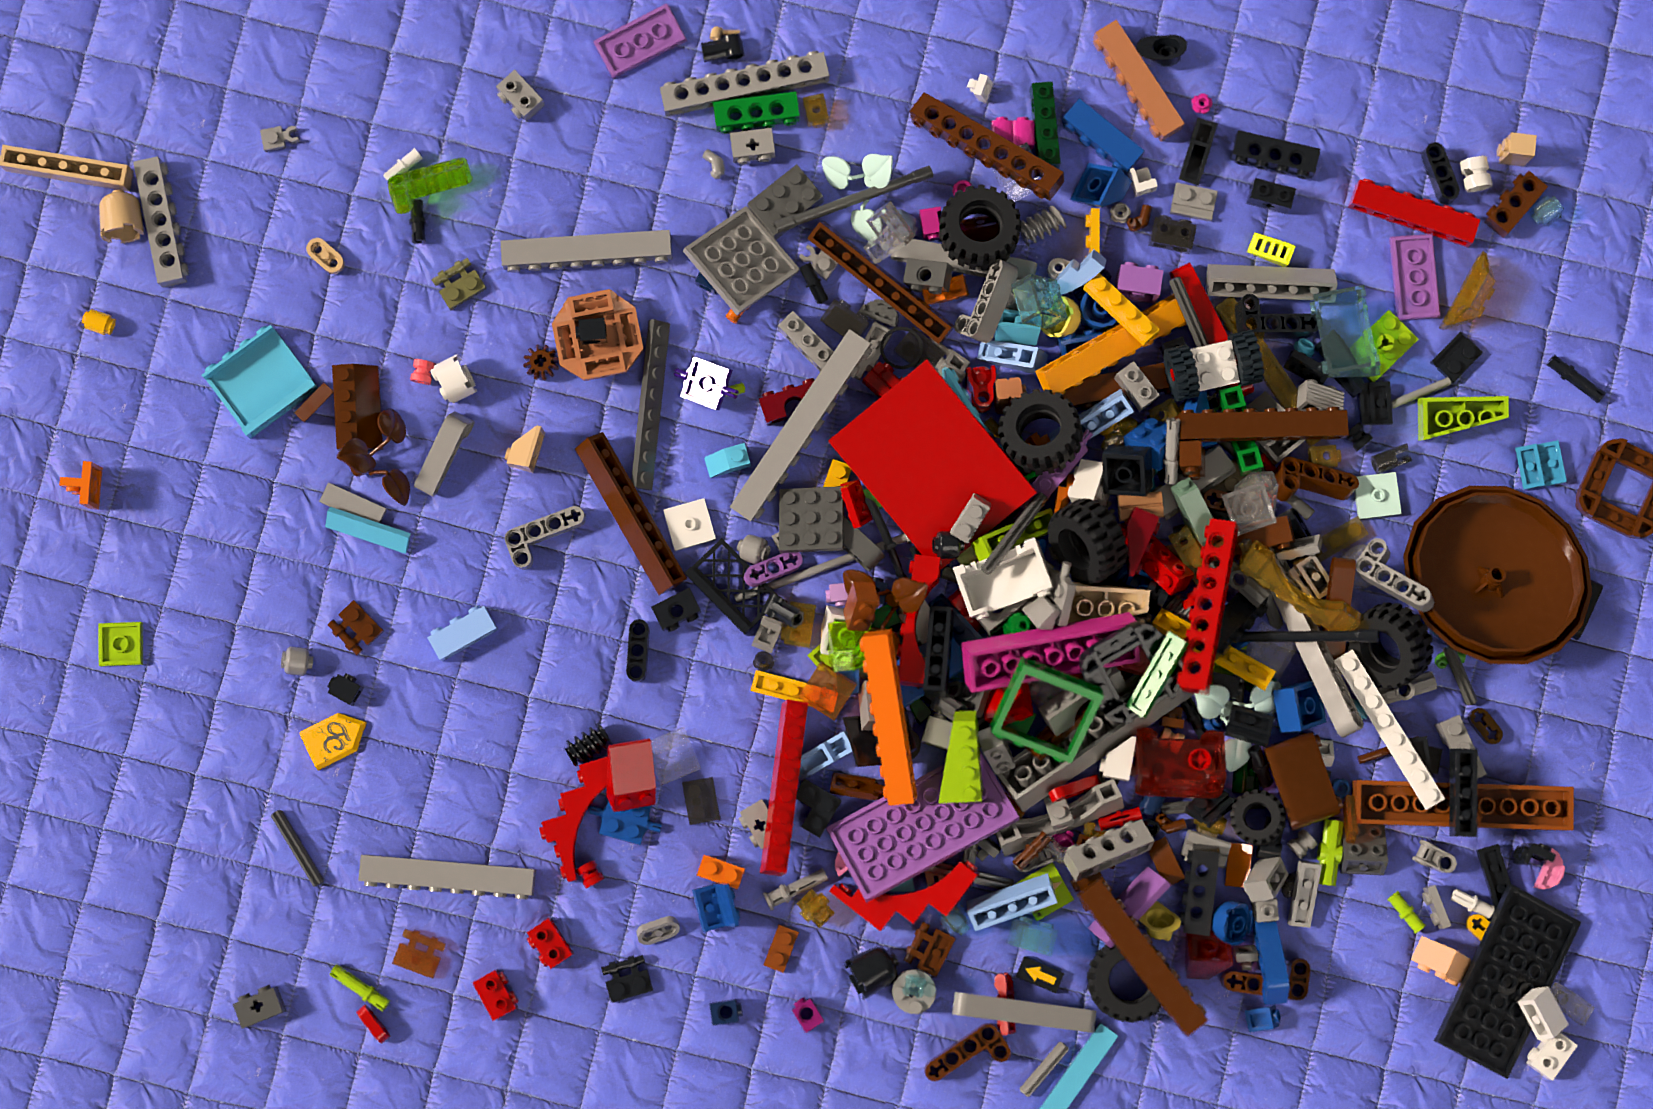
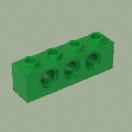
M797 92L713 102L716 130L722 134H729L737 129L750 131L754 130V127L763 126L765 129L773 128L776 124L792 126L796 122H800ZM779 107L783 110V113L775 115L772 113V110ZM754 110H759L763 113L758 118L751 115ZM733 113L742 115L739 120H732L730 118Z

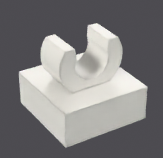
M980 74L978 81L969 80L967 88H971L970 92H973L979 101L987 103L993 82L987 75Z

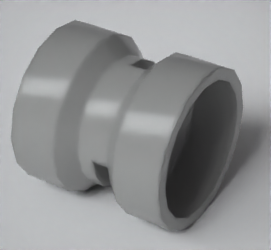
M1304 829L1298 833V838L1287 842L1289 848L1300 859L1307 855L1308 849H1314L1318 845L1314 838Z

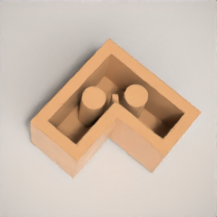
M1421 936L1411 958L1412 961L1418 964V969L1427 973L1430 970L1435 971V976L1456 987L1458 984H1461L1472 961L1460 952Z

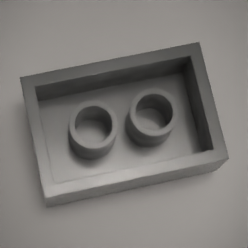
M796 164L747 204L749 210L771 236L777 240L787 231L777 234L773 225L774 221L818 207L823 203V195Z

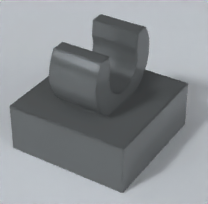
M987 837L978 842L981 849L976 856L981 861L988 854L995 858L1001 848Z
M1255 945L1233 946V955L1236 962H1240L1243 971L1251 970V961H1258V952Z

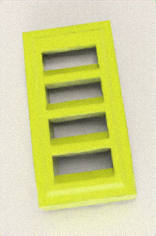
M1254 233L1247 253L1279 266L1287 267L1296 246ZM1258 240L1262 241L1259 251L1255 250ZM1266 243L1270 244L1267 253L1263 252ZM1274 247H1278L1276 255H1271ZM1282 250L1286 251L1284 258H1280Z

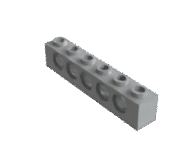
M158 156L134 161L133 164L157 283L162 288L186 283V276L189 275L187 264L183 263L182 255H185V250L182 242L179 243L178 235H181L178 222L175 223L174 215H177L174 202H171L170 199L173 191L170 182H167L166 175L169 174L167 164ZM159 178L157 184L150 185L151 179ZM162 197V203L160 205L155 206L154 201L157 198ZM166 217V223L162 226H158V221L161 218ZM165 238H171L169 245L162 246ZM169 258H175L172 266H166Z

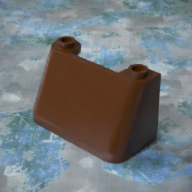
M1313 731L1268 745L1267 748L1262 747L1265 757L1270 763L1269 767L1271 768L1285 813L1288 815L1287 820L1292 831L1341 814L1340 809L1344 808L1340 796H1335L1319 750V747H1322L1319 735H1314Z

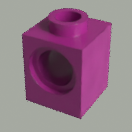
M803 997L794 1003L795 1008L792 1009V1012L805 1033L824 1022L823 1017L811 998L806 1000ZM805 1007L811 1008L813 1010L812 1018H802L801 1010Z

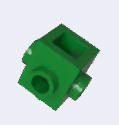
M1024 613L1012 614L1003 625L1004 635L1036 629V626L1028 616H1024Z

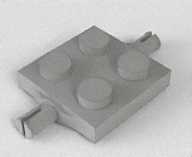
M1066 561L1062 562L1061 572L1050 570L1049 573L1053 589L1050 590L1051 594L1046 597L1058 610L1054 626H1067L1076 585L1069 576L1072 564Z

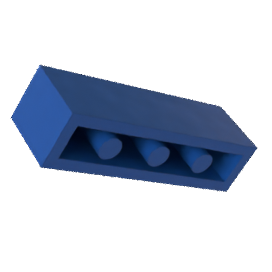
M1080 98L1062 119L1061 123L1064 124L1065 130L1071 134L1074 132L1080 137L1079 140L1085 146L1094 148L1096 150L1095 153L1101 159H1107L1112 163L1113 168H1118L1126 175L1144 153L1141 147Z

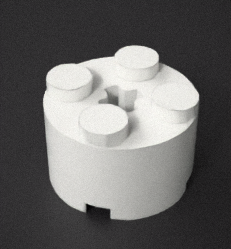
M458 354L434 365V368L430 370L435 381L439 380L442 386L439 389L441 395L445 400L448 399L450 403H456L477 392V389L473 388L476 386L466 364L461 366L459 361L462 358Z

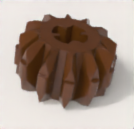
M538 344L536 345L537 351L534 352L532 348L528 349L531 356L524 355V359L529 362L524 363L523 367L529 368L527 374L529 376L534 374L535 380H538L541 375L543 381L547 380V373L551 377L554 376L551 369H559L554 364L559 362L558 357H553L556 354L554 349L549 351L548 345H545L543 350H541ZM541 358L546 361L542 367L537 364Z

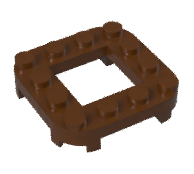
M1612 439L1600 445L1595 451L1577 490L1575 506L1588 519L1626 537L1642 539L1653 533V481L1637 516L1602 500L1600 496L1615 463L1653 480V454L1627 443L1628 440Z

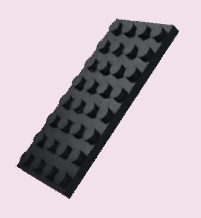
M1508 884L1434 1041L1508 1079L1532 1029L1518 1001L1533 988H1551L1581 922L1518 887Z

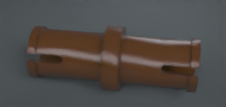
M1041 831L1030 844L1027 843L1024 846L1026 849L1012 862L1017 866L1023 860L1018 866L1023 871L1034 858L1040 856L1039 853L1053 840L1044 831Z

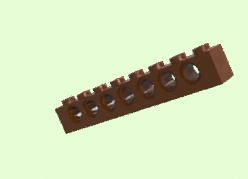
M923 92L910 110L911 121L916 127H923L933 137L942 138L952 148L957 147L961 149L968 157L980 160L987 168H994L1004 178L1013 179L1020 187L1032 190L1041 199L1046 198L1051 201L1064 183L1063 171ZM967 136L972 137L971 139H964ZM984 146H989L988 149H981ZM1001 156L1007 157L1006 159H998ZM1019 166L1025 167L1021 170L1016 169ZM1037 176H1041V177H1042V178L1039 179V180L1033 179V178H1035V177H1037Z

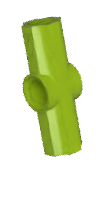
M1324 819L1322 840L1319 842L1317 850V860L1322 865L1319 884L1336 886L1338 864L1341 862L1343 853L1341 839L1344 822Z

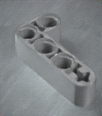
M1001 259L995 260V263L990 267L971 317L960 315L955 322V331L983 343H988L992 340L1017 279V266Z
M458 412L450 413L445 418L416 479L415 488L432 497L437 494L462 440L470 434L474 426L473 420Z
M572 506L507 531L505 542L514 565L522 570L530 568L533 564V556L529 546L581 527L586 521V515L580 507ZM576 512L578 515L581 514V516L578 517L577 522H575L573 519H570L573 517L572 513ZM562 516H565L566 519H570V520H567V522L569 523V525L566 526V522L564 521V519L562 518ZM554 519L561 521V526L556 530L550 528V523ZM533 527H540L541 533L537 537H532L530 530ZM519 534L521 536L520 542L516 545L511 544V536ZM527 554L528 561L522 565L518 564L517 559L519 555Z
M1380 538L1371 540L1356 562V569L1360 577L1419 611H1429L1434 605V599L1430 591L1419 583L1386 566L1385 564L1390 557V550L1387 544ZM1377 548H1384L1380 554H1374ZM1365 566H1372L1370 571H1362ZM1386 575L1391 576L1387 582H1381L1382 577ZM1402 586H1409L1406 592H1399ZM1417 596L1420 597L1421 599H1424L1425 597H1426L1427 599H1426V600H1420V601H1419L1418 598H1417Z

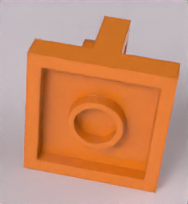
M83 461L82 477H60L59 486L66 488V491L72 492L73 495H80L79 504L89 509L99 510L103 468L91 461Z

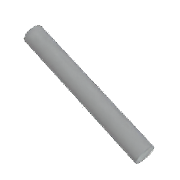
M1447 377L1391 400L1392 409L1450 386L1451 381Z

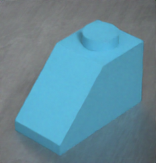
M745 443L724 448L704 457L710 478L751 467Z

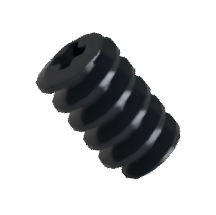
M599 723L596 724L597 731L591 727L589 728L590 735H587L584 731L581 732V740L574 736V744L569 740L566 741L567 748H565V751L575 767L578 766L577 759L582 762L586 761L585 754L592 758V750L599 754L601 753L600 746L608 749L607 742L612 744L606 731Z

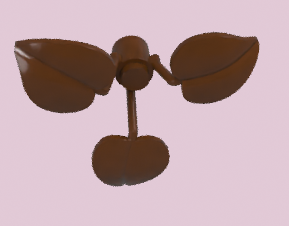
M386 409L379 414L377 419L380 431L383 435L387 436L385 441L368 453L365 442L359 438H353L342 446L336 458L346 463L350 467L351 472L357 477L367 473L370 476L384 474L382 484L385 491L396 502L406 506L410 495V483L406 475L398 469H392L390 473L387 470H374L376 461L372 456L389 443L391 439L399 444L406 436V427L401 416L393 409Z
M849 569L843 573L844 587L847 595H849L853 582H874L876 587L873 578L862 571ZM899 578L893 583L892 590L886 589L876 592L879 596L886 595V602L889 606H892V609L881 624V627H872L869 632L889 630L885 629V626L899 606L907 613L917 611L925 600L928 584L909 578ZM892 631L895 655H897L900 640L896 633Z

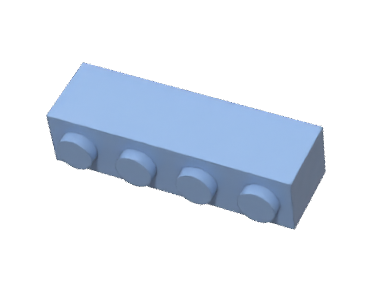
M1046 873L967 901V911L975 931L1056 904V892L1049 874Z

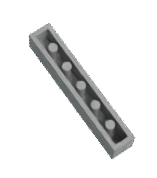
M1208 264L1205 281L1208 296L1243 297L1246 294H1254L1257 298L1335 301L1338 284L1335 269Z

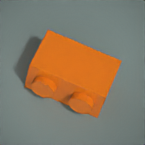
M703 855L697 876L715 883H728L733 889L738 890L745 869Z

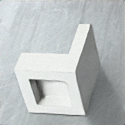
M1148 167L1138 170L1134 168L1129 169L1128 177L1132 180L1131 186L1135 197L1156 190V180L1151 178Z

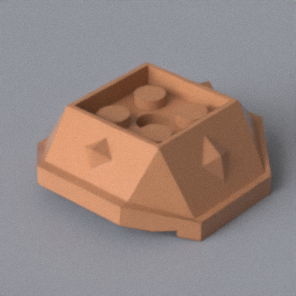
M610 289L568 297L552 322L560 366L583 381L627 373L644 350L636 308ZM605 318L608 343L582 345L580 339H576L575 326H579V320Z

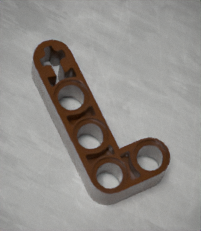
M1286 457L1274 471L1273 493L1278 500L1283 502L1289 501L1298 489L1339 500H1347L1359 487V480L1351 473L1294 457Z
M1294 958L1288 963V999L1302 1000L1307 996L1311 969L1309 963L1304 959ZM1298 962H1301L1304 966L1301 974H1296L1294 971V966ZM1226 971L1221 976V985L1227 990L1262 995V975ZM1233 975L1234 979L1242 980V985L1233 983L1231 987L1230 983H1227V979H1230ZM1252 978H1256L1258 981V987L1255 990H1251L1248 986V982ZM1295 984H1299L1301 987V993L1298 996H1294L1291 991Z
M984 1023L925 1064L924 1073L929 1080L938 1081L985 1048L993 1059L998 1062L1007 1061L1011 1055V1050L993 1024ZM987 1027L992 1028L994 1031V1035L990 1039H984L982 1036L983 1030ZM968 1040H973L976 1043V1048L971 1052L964 1049V1044ZM1004 1046L1006 1054L1003 1057H996L994 1054L996 1047ZM951 1052L958 1055V1060L954 1064H949L946 1061V1056ZM942 1058L944 1065L948 1069L944 1071L942 1066L937 1070L939 1073L937 1076L934 1074L929 1075L928 1073L931 1071L930 1066L938 1067L941 1065L938 1060Z

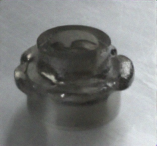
M761 651L756 654L753 665L759 671L765 672L774 666L773 657L769 652Z

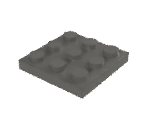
M843 486L779 489L780 553L844 550V501L840 489Z

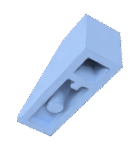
M991 340L988 343L981 342L977 360L1036 374V370L1046 365L1048 354L1038 347Z

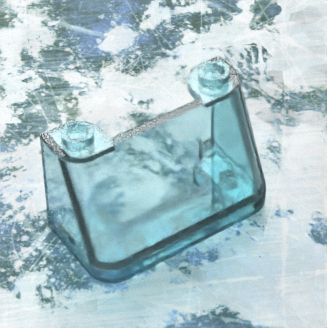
M1364 285L1313 294V302H1309L1311 315H1316L1325 360L1321 362L1323 374L1328 375V378L1372 377L1380 375L1381 364L1374 345L1368 306L1364 298L1366 296Z

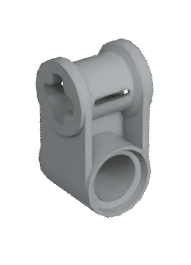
M1420 840L1419 843L1421 845L1416 856L1412 857L1413 861L1440 873L1454 871L1457 862L1453 855L1429 842ZM1443 857L1450 861L1448 869H1443L1440 865V860Z
M1047 845L1039 853L1040 856L1034 858L1023 871L1018 868L1019 864L1016 866L1013 863V865L1019 872H1027L1054 862L1057 859L1052 856ZM1018 853L1013 860H1015L1021 853Z

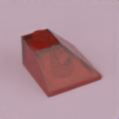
M1210 930V936L1186 933V979L1208 980L1233 966L1231 945L1217 938L1213 930Z

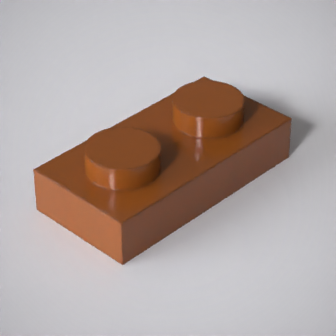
M778 925L764 966L784 973L799 932Z

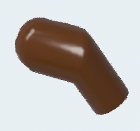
M1142 205L1140 216L1128 219L1127 226L1129 229L1138 231L1148 226L1153 207Z
M1163 813L1156 816L1155 821L1159 823L1160 829L1168 834L1187 829L1184 818L1172 821Z

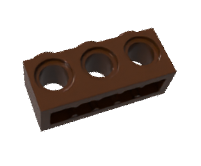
M1530 171L1524 175L1520 173L1512 182L1515 186L1511 191L1506 189L1499 197L1501 200L1498 206L1493 205L1486 213L1488 218L1484 223L1502 238L1509 234L1548 188L1544 182ZM1524 183H1527L1531 186V192L1526 191L1524 189ZM1510 199H1515L1518 202V207L1512 206ZM1498 214L1504 216L1505 223L1498 221Z

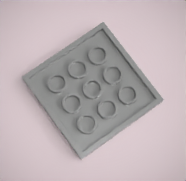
M747 206L702 235L683 250L685 255L736 315L742 313L799 272V267Z

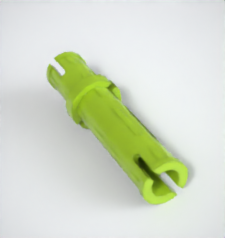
M336 964L329 976L362 997L364 1002L368 1001L382 1012L391 1001L376 991L374 986L370 987L339 964Z

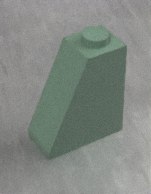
M1188 477L1170 488L1184 525L1197 541L1204 546L1207 539L1204 538L1205 526L1209 525L1210 519H1213L1198 487Z

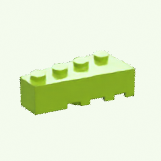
M1509 396L1418 398V441L1509 418Z
M977 711L954 712L938 803L981 802L983 783Z

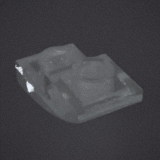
M1555 982L1551 992L1561 1011L1579 1025L1585 1026L1595 1007L1576 993Z

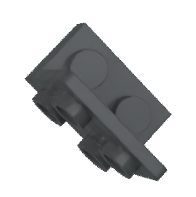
M1343 823L1342 844L1344 855L1340 864V874L1384 875L1388 864L1385 826Z

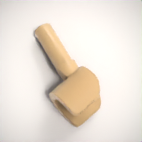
M716 26L713 27L710 33V40H720L722 35L740 34V30H723L721 27Z

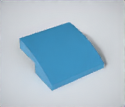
M1559 440L1515 448L1523 490L1567 483Z

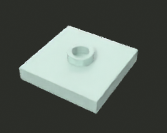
M1396 472L1357 476L1359 487L1354 491L1358 520L1402 514Z

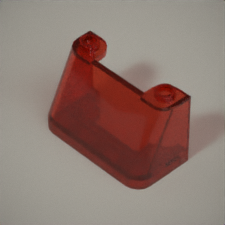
M1151 728L1137 729L1135 792L1138 795L1216 798L1222 794L1227 778L1224 732L1208 730L1202 734L1200 740L1158 738L1157 732ZM1194 749H1205L1211 755V764L1205 770H1194L1188 764V755Z

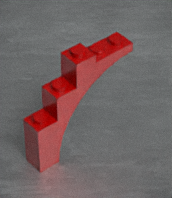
M608 756L579 765L580 770L577 771L580 783L584 782L585 786L560 793L561 799H558L561 812L565 811L566 815L541 822L542 827L539 828L542 840L546 839L547 843L556 841L557 845L554 846V851L557 858L561 857L563 866H560V871L563 879L567 878L568 882L578 880L575 866V843L578 829L594 799L607 787Z

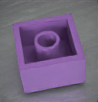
M1125 262V265H1120L1116 273L1115 288L1128 300L1155 304L1161 293L1163 270H1159V267L1154 265H1146L1145 268L1138 267L1133 262Z

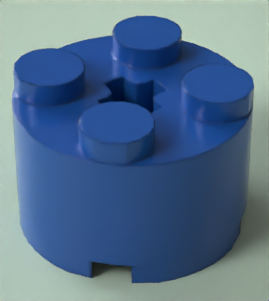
M1086 292L1079 305L1081 312L1080 323L1085 328L1096 329V331L1101 333L1115 327L1118 322L1104 308H1102L1103 312H1099L1098 307L1100 305Z

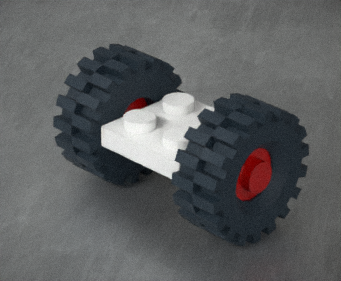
M1248 330L1230 334L1227 337V341L1192 349L1187 344L1165 349L1163 355L1165 374L1174 400L1177 402L1199 396L1200 391L1238 383V385L1243 387L1263 382L1264 363L1262 361V352L1260 353V345L1257 343V337H1255L1254 332Z

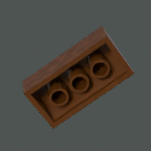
M364 364L332 365L337 450L340 451L347 441L359 438L365 442L368 451H372L383 442V434L377 424L378 416L381 413L379 366Z

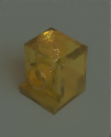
M824 93L803 97L808 127L820 128L825 126V123H829ZM813 109H820L819 113H814L812 111Z
M1168 399L1149 409L1150 415L1147 418H1154L1167 424V418H1174L1181 412L1175 400ZM1160 411H1163L1165 413V417L1163 419H1160L1159 417Z
M1336 445L1311 446L1307 449L1308 461L1311 463L1336 468L1338 462H1341V451L1336 450ZM1323 453L1329 454V460L1323 458Z

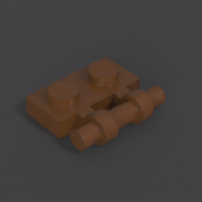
M355 600L338 614L343 619L340 625L334 619L328 623L332 634L335 637H339L346 644L345 647L349 651L352 650L356 656L363 651L358 645L362 640L369 646L384 632ZM348 627L357 634L354 638H351L345 632Z
M922 922L920 928L916 929L914 933L916 936L911 946H908L905 951L907 954L903 961L911 964L914 957L920 959L917 968L937 977L956 938L938 929L931 936L927 934L930 925ZM924 939L929 943L924 953H921L918 949Z

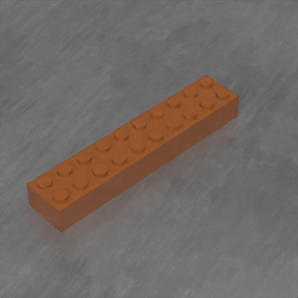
M1353 780L1351 824L1449 827V783L1435 782L1445 799L1425 810L1409 782ZM1477 784V828L1573 831L1574 787Z

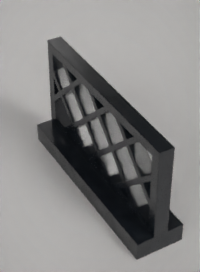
M721 538L685 572V575L746 635L766 615L763 612L760 613V608L764 606L760 605V593L771 594V592H775L767 583L762 584L766 590H760V585L758 590H745V569L747 570L750 566ZM721 545L728 550V559H715V551ZM730 553H731L736 559H730ZM713 554V559H707ZM703 562H713V574H703L698 567ZM715 562H728V574H715ZM730 562H740L743 566V574H730ZM753 572L750 575V577L755 578L756 580L759 576L758 574H754ZM715 577H728L727 589H718L715 586ZM730 577H743V590L730 589ZM721 592H727V598ZM730 592H743L742 605H733L730 602ZM745 592L758 593L757 605H745ZM736 607H742V613ZM745 608H757V617L752 622L745 617Z

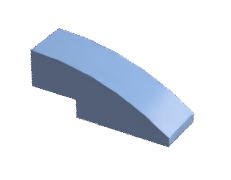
M1094 249L1081 263L1073 259L1046 288L1044 296L1049 298L1055 295H1063L1086 284L1105 268L1107 259Z
M846 730L802 755L799 773L800 781L852 752Z

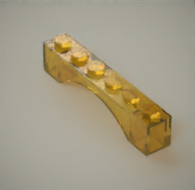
M1257 540L1240 558L1239 568L1244 575L1256 579L1263 588L1273 591L1280 600L1289 602L1296 611L1309 616L1316 625H1322L1328 631L1355 630L1361 623V613L1346 602L1319 599L1295 587L1281 572L1274 552Z

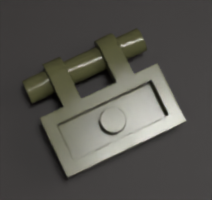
M468 258L461 262L458 260L454 263V266L446 271L438 272V275L431 279L435 286L442 282L446 286L439 293L450 311L487 289L475 270L468 274L465 271V268L472 265ZM460 273L462 276L460 279L453 283L449 281V278Z

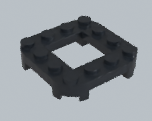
M1144 619L1127 624L1089 646L1079 656V669L1084 680L1102 687L1104 697L1099 707L1108 720L1129 724L1133 722L1132 718L1138 715L1126 707L1135 689L1119 697L1105 671L1104 665L1141 645L1147 659L1151 663L1163 642V638L1155 626ZM1177 665L1155 704L1167 697L1172 700L1178 695L1176 692L1180 685L1177 684V678L1180 670Z

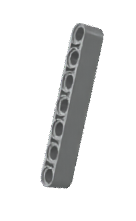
M894 237L891 259L907 263V258L948 262L953 267V272L985 278L991 267L990 265L988 270H981V267L971 270L969 265L965 264L964 267L958 265L957 259L952 261L948 257L949 251L945 252L942 244L906 237ZM1009 257L1006 262L1018 267L1017 278L1030 279V285H1034L1037 263Z
M955 992L952 1014L1094 1033L1097 1011Z

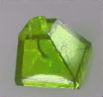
M845 621L828 623L829 664L834 672L856 670L863 666L865 655L860 650V639L869 630L849 631Z

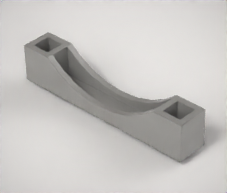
M1114 779L1093 787L1082 797L1068 805L1074 824L1054 830L1049 815L1045 814L1034 818L1020 819L996 832V839L1004 857L1025 849L1024 846L1027 843L1030 844L1041 831H1044L1047 836L1052 838L1057 833L1062 834L1123 809L1122 795Z

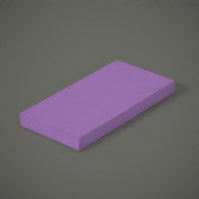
M666 3L593 42L610 75L614 79L686 42L687 39L669 5Z
M1433 234L1390 237L1397 318L1400 321L1440 318Z
M1147 866L1117 898L1126 906L1124 911L1128 917L1132 915L1138 921L1171 885ZM1096 920L1088 927L1108 947L1111 948L1114 945Z

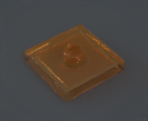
M821 661L798 698L835 721L857 684Z

